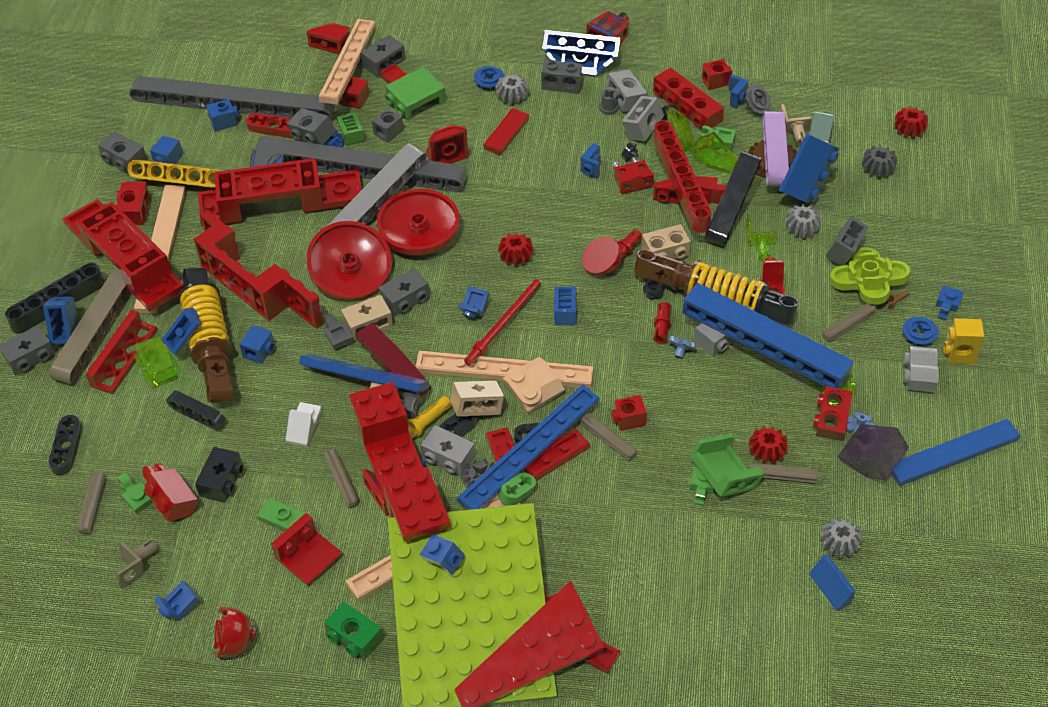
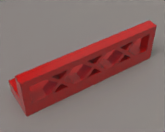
M131 310L85 373L90 387L113 395L157 333V326L142 322L139 312ZM140 329L149 331L145 336L138 338L136 336ZM137 344L138 347L135 351L126 354L125 351L128 347ZM126 360L124 367L114 369L116 363ZM115 377L111 386L102 384L105 379Z

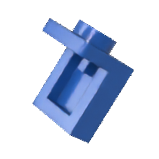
M735 75L730 76L729 91L731 92L730 106L737 109L741 102H745L744 98L746 95L744 92L748 89L749 81Z
M469 286L463 304L459 303L458 308L468 318L475 319V316L482 318L490 293Z
M432 534L419 554L424 560L441 566L451 575L465 556L454 542Z
M181 581L166 598L157 596L155 602L159 606L158 611L165 618L169 619L171 617L181 620L200 598L187 582Z

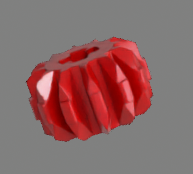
M909 106L907 109L901 108V111L895 115L894 129L898 131V134H904V137L910 136L912 139L915 136L921 137L927 130L928 115L925 114V110L919 111L918 107L914 109Z
M516 231L515 235L508 233L507 237L501 238L498 252L501 261H505L507 265L513 264L516 267L517 264H521L524 266L525 261L530 262L531 256L534 253V247L531 238H526L525 233L518 235Z
M764 425L761 430L755 429L748 443L749 452L754 455L755 461L762 459L763 464L770 461L773 465L776 460L782 461L788 450L787 436L782 435V429L775 431L773 426L767 429Z

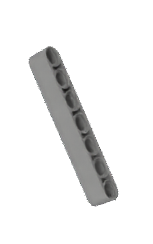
M410 143L406 144L328 225L340 221H356L367 224L379 212L382 205L394 196L423 166L427 158L426 153Z

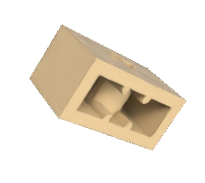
M381 295L341 310L342 319L351 332L354 341H356L355 334L371 323L376 325L381 331L393 326L391 311Z
M497 381L453 382L450 401L457 416L500 415L504 395Z

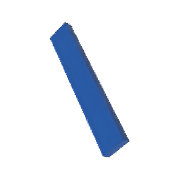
M313 354L300 356L299 364L380 384L394 382L395 387L414 392L428 389L429 381Z
M1007 418L890 463L887 469L898 485L902 486L1018 441L1020 434Z

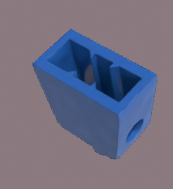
M54 297L43 305L50 344L66 343L78 325L74 297Z

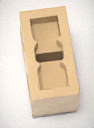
M679 224L642 234L641 249L650 250L672 259H681L689 256L691 241L682 225Z

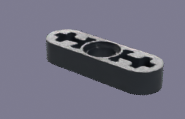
M173 391L166 399L167 404L173 410L213 430H219L226 421L224 415L218 410L179 391Z
M66 415L58 423L48 461L55 475H65L72 468L82 429L79 419L75 415ZM65 441L71 442L69 447L59 448L61 443Z

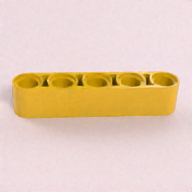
M133 160L128 165V173L134 178L205 187H215L214 172L223 171L144 160ZM140 164L143 168L141 174H139L137 171V168ZM158 167H161L162 173L160 176L156 174V170ZM177 169L181 171V176L179 179H177L175 176V172ZM197 171L200 173L199 181H196L194 178Z

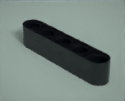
M744 151L741 152L712 217L710 228L706 232L704 240L725 247L762 161L761 157Z
M96 263L85 264L9 307L5 312V316L11 330L17 334L23 333L45 321L43 305L51 298L74 297L76 303L102 288L104 279L99 266Z

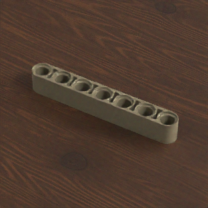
M117 267L113 269L53 362L50 369L51 379L72 385L77 382L132 293L127 289L122 273Z

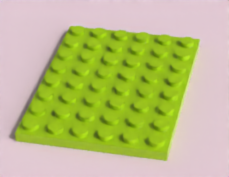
M534 503L447 512L451 524L450 528L407 541H403L395 518H388L403 707H461L454 689L546 604ZM432 534L454 542L465 555L452 575L447 573L441 566L426 561L419 555ZM554 673L485 706L557 698Z

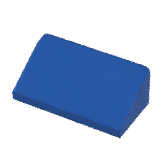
M185 308L161 339L174 355L179 353L200 325L196 310L194 308Z
M827 554L823 555L811 570L810 576L835 610L838 611L852 604L855 590Z

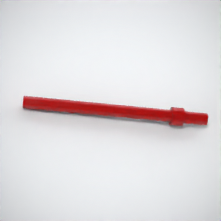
M535 279L483 339L473 345L472 351L464 359L465 364L470 366L478 356H482L487 351V346L541 286V282L538 279Z

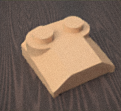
M540 357L521 367L510 369L507 375L502 378L505 386L527 415L565 392L559 378L546 361Z

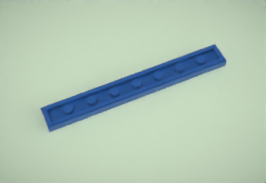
M585 385L580 386L458 496L457 502L466 510L484 508L499 494L504 483L530 466L599 402L600 398Z

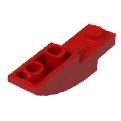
M696 176L707 202L719 204L727 185L718 184V178ZM670 179L654 183L653 200L681 204Z

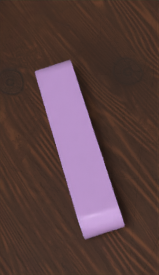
M764 111L763 138L766 184L769 187H780L789 170L784 112Z

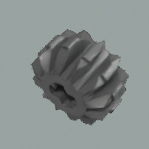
M881 145L878 148L872 146L871 149H866L862 159L864 172L870 173V177L875 175L878 179L880 176L887 178L889 174H893L897 164L895 151H889V147L882 148Z

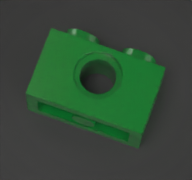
M344 601L324 622L326 636L334 644L340 643L352 657L356 658L358 656L364 661L384 640L382 627ZM351 631H357V633L353 635L348 634Z

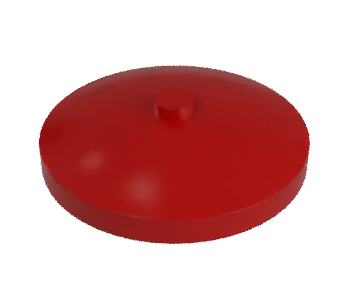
M411 189L400 192L389 198L382 205L377 215L378 232L385 239L388 246L397 252L407 255H425L443 249L454 240L460 227L459 211L455 203L448 196L430 189Z
M340 221L324 227L313 237L307 250L306 265L310 279L321 292L341 301H358L372 296L379 291L380 286L385 284L391 269V252L385 239L374 228L356 221Z

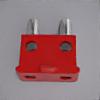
M635 156V158L631 159L632 163L620 165L619 161L613 162L614 179L619 186L620 193L623 194L654 186V172H651L645 160L639 161L638 157Z

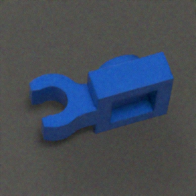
M943 285L936 305L941 307L938 318L946 320L950 310L957 312L964 294L963 291Z

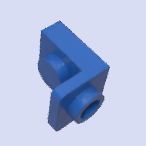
M592 143L581 156L580 172L594 178L600 176L599 162L601 155L599 145Z

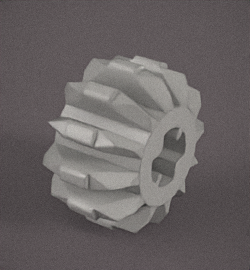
M505 74L504 78H499L496 85L498 100H502L504 104L509 102L511 105L512 103L519 104L520 101H525L528 93L526 79L521 78V75L514 76V74L511 76Z
M802 204L801 207L795 205L787 213L785 224L788 232L794 233L795 237L802 236L804 239L808 236L812 238L820 229L821 216L818 210H812V206L805 207Z
M843 517L839 522L833 518L830 524L826 523L820 536L823 542V550H830V556L835 553L838 554L840 559L844 554L850 558L853 552L857 553L859 551L860 543H862L863 537L860 534V526H853V520L845 522Z

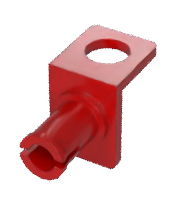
M767 257L763 261L761 282H769L770 289L778 290V293L785 295L783 287L785 263L784 261H777L774 257Z

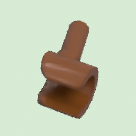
M904 291L896 296L890 293L889 299L886 301H890L888 309H894L896 302L908 296L909 292Z

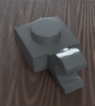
M332 313L324 316L327 327L324 329L325 336L334 350L354 342L353 336L344 321L337 323Z

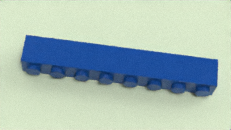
M697 283L684 298L683 314L824 386L840 389L851 375L854 361L847 356L841 355L827 346L821 345L807 336L801 335L787 326L781 325L767 316L761 315L749 307L743 306L729 297L713 291L709 287Z

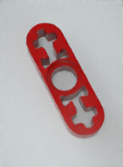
M259 113L250 114L246 118L248 130L251 132L294 138L287 125L291 120L289 118ZM272 124H278L275 128L269 127Z

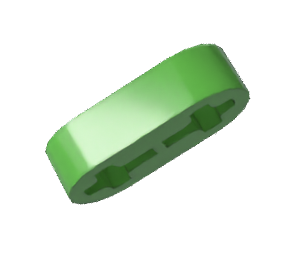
M528 473L516 475L502 485L498 495L499 500L507 506L517 505L533 493L536 485L535 478Z

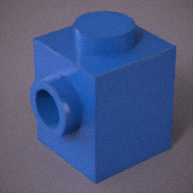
M229 99L206 105L209 119L215 132L237 126L236 117H239L236 106H232Z
M164 135L161 136L150 150L153 162L176 164L183 155L180 140Z
M252 325L239 345L243 358L262 364L268 354L273 352L275 342L273 341L271 331Z

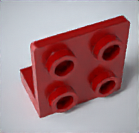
M307 513L302 515L271 543L274 558L306 585H310L342 555L337 547L315 530L313 518Z

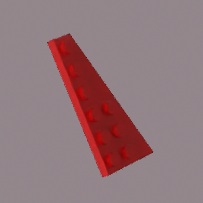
M571 580L454 689L461 707H483L604 650V645Z

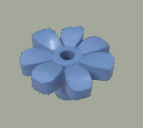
M674 336L669 338V341H672L671 344L677 347L674 354L677 357L683 358L685 350L694 351L697 345L686 339L682 341V339Z
M856 412L854 417H848L846 430L848 432L854 431L853 437L857 439L860 438L861 434L864 437H869L875 429V424L870 423L871 416Z

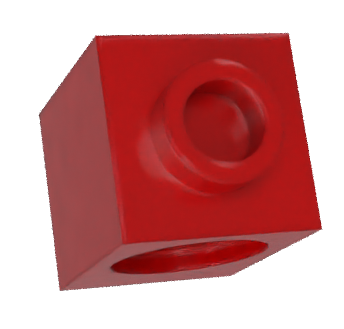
M724 59L702 64L701 79L708 90L729 85L732 69Z
M641 395L614 400V409L611 410V417L613 423H617L620 431L646 426L647 411Z

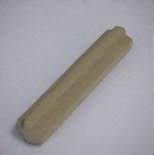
M866 303L823 330V338L828 342L837 338L873 315L876 310L875 305Z
M586 413L581 418V424L627 460H632L636 456V448L594 416Z
M336 450L326 451L324 454L346 506L348 508L357 506L358 498Z
M750 463L749 469L760 467L765 473L762 478L816 483L818 480L817 469Z
M94 471L91 475L76 529L81 534H88L91 530L105 481V475L102 471Z

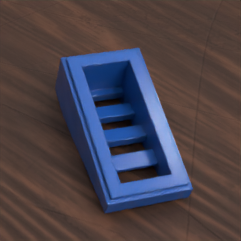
M575 286L555 287V325L576 324Z

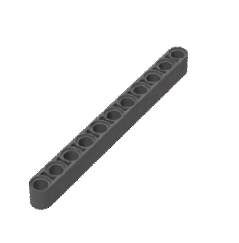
M146 76L136 77L129 91L130 97L138 102L207 109L206 105L210 104L211 98L214 99L213 103L229 99L231 105L236 106L238 113H259L292 119L303 108L327 115L331 120L336 104L319 102V96Z
M267 136L261 137L255 148L282 152L285 162L316 158L317 168L320 172L337 173L359 169L360 178L373 179L394 157V155ZM426 160L423 166L405 185L458 192L463 187L467 171L460 165Z

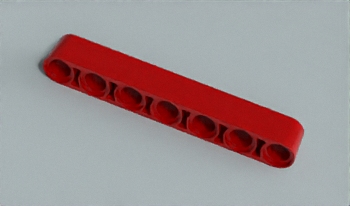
M664 120L658 121L654 125L653 137L657 152L691 228L698 233L707 232L710 228L711 209L672 124Z

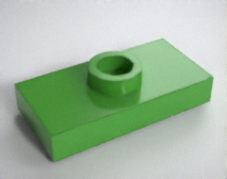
M269 498L257 517L259 521L285 531L305 513Z

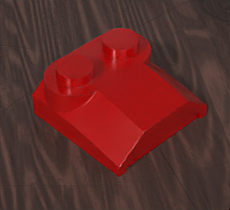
M451 125L434 131L428 139V148L425 152L429 161L452 164L469 158L466 127Z

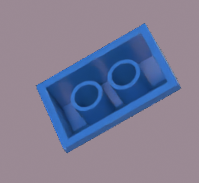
M806 134L779 191L812 204L820 194L819 188L822 182L824 183L829 176L828 170L831 164H834L838 159L840 148L820 138Z

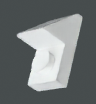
M300 402L297 410H290L286 443L308 447L322 414L321 406Z

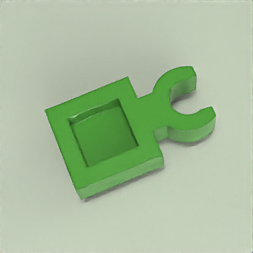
M703 126L699 140L702 142L712 141L713 146L732 149L736 130L718 126L716 130H712L709 126Z

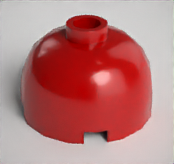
M220 607L218 613L222 614L221 620H216L214 630V648L219 647V651L214 653V655L221 658L236 657L246 650L249 641L253 642L255 628L250 626L249 618L244 612L231 607Z

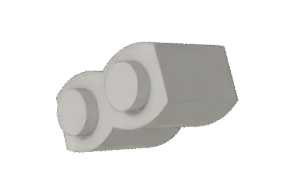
M910 346L909 351L904 352L903 365L907 366V369L904 370L903 383H907V390L935 393L938 384L937 348Z

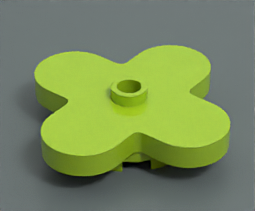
M862 247L855 250L849 265L838 266L831 271L830 283L839 290H858L861 299L866 303L882 304L889 299L890 286L902 285L909 280L910 267L902 261H891L887 257L886 259L881 258L879 252L873 248Z

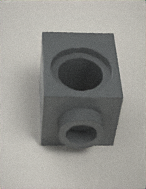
M389 108L372 120L374 135L387 143L404 130L402 116Z

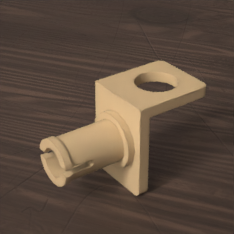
M781 104L779 112H784L786 133L793 132L795 143L800 146V140L802 144L806 136L805 130H809L812 118L808 116L788 119L785 106Z

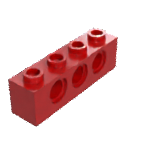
M670 67L654 77L653 92L668 104L675 105L680 113L691 120L697 127L701 129L703 126L713 128L723 122L724 107Z

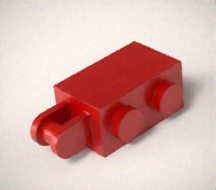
M161 463L155 464L154 467L150 465L144 466L142 473L147 481L144 491L166 521L191 516L198 499L174 468L165 469Z

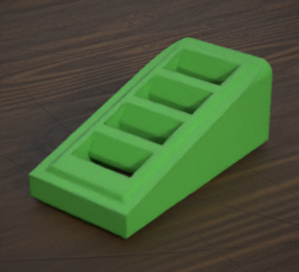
M356 112L337 116L346 145L365 141L364 131Z

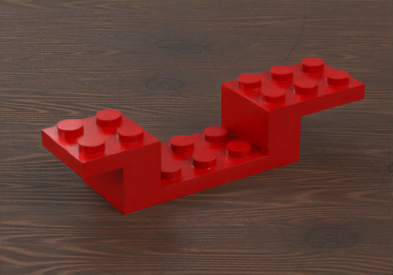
M316 158L214 172L215 190L198 192L199 214L207 210L212 215H217L224 224L242 221L241 204L293 196L301 197L303 212L344 207L362 190L359 169L319 175Z
M96 199L62 218L64 224L95 256L102 252L121 271L127 289L149 312L177 296L185 287L172 273L167 255L113 202L104 206Z
M207 210L200 214L204 232L194 238V243L202 268H206L209 274L268 321L289 307L315 329L323 325L322 311L319 305L320 299L314 291H309L300 280H295L286 269H281L276 264H273L257 277L252 272H247L238 262L240 259L239 247L235 241L236 234L233 228L229 225L226 226L217 215H212Z
M394 382L349 394L350 402L357 418L360 438L391 518H395L403 541L450 528L449 517L428 466L423 468L409 434L407 414Z

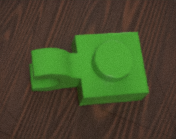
M694 466L690 490H696L694 504L704 506L706 493L713 494L714 488L700 469Z
M125 472L117 477L120 487L125 491L121 496L135 514H138L153 503L144 491L145 486L141 481L134 485Z

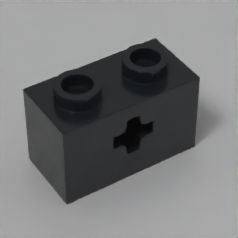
M213 447L195 483L199 497L223 503L226 502L228 495H231L234 491L237 477L241 476L244 464L241 461L239 452Z

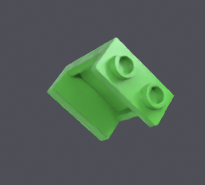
M424 67L385 86V99L387 103L392 105L407 121L411 119L412 110L433 99L439 105L446 102L445 87Z
M733 434L719 435L707 439L702 438L696 442L695 448L690 454L691 459L720 497L754 490L765 474L760 467L747 469L731 448V444L735 439Z

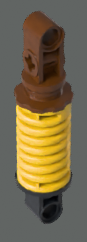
M640 250L637 253L634 273L637 276L671 286L675 290L678 288L684 290V298L699 283L781 324L789 325L795 320L799 304L798 300L792 296L770 291L769 282L758 281L757 283L756 279H752L749 284L747 276H744L741 280L740 274L734 276L731 271L726 274L725 269L718 271L716 266L711 268L709 264L703 263L700 260H695L693 265L686 264V261H678L656 254L650 250Z
M184 268L183 284L185 287L179 293V303L182 306V311L185 308H194L200 321V325L188 340L190 357L198 365L199 371L203 373L208 403L232 402L233 387L228 374V357L232 354V347H230V342L228 341L219 289L214 284L208 282L206 268Z

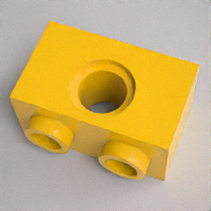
M954 318L952 327L948 328V341H945L943 345V352L947 354L948 363H976L984 339L982 319Z

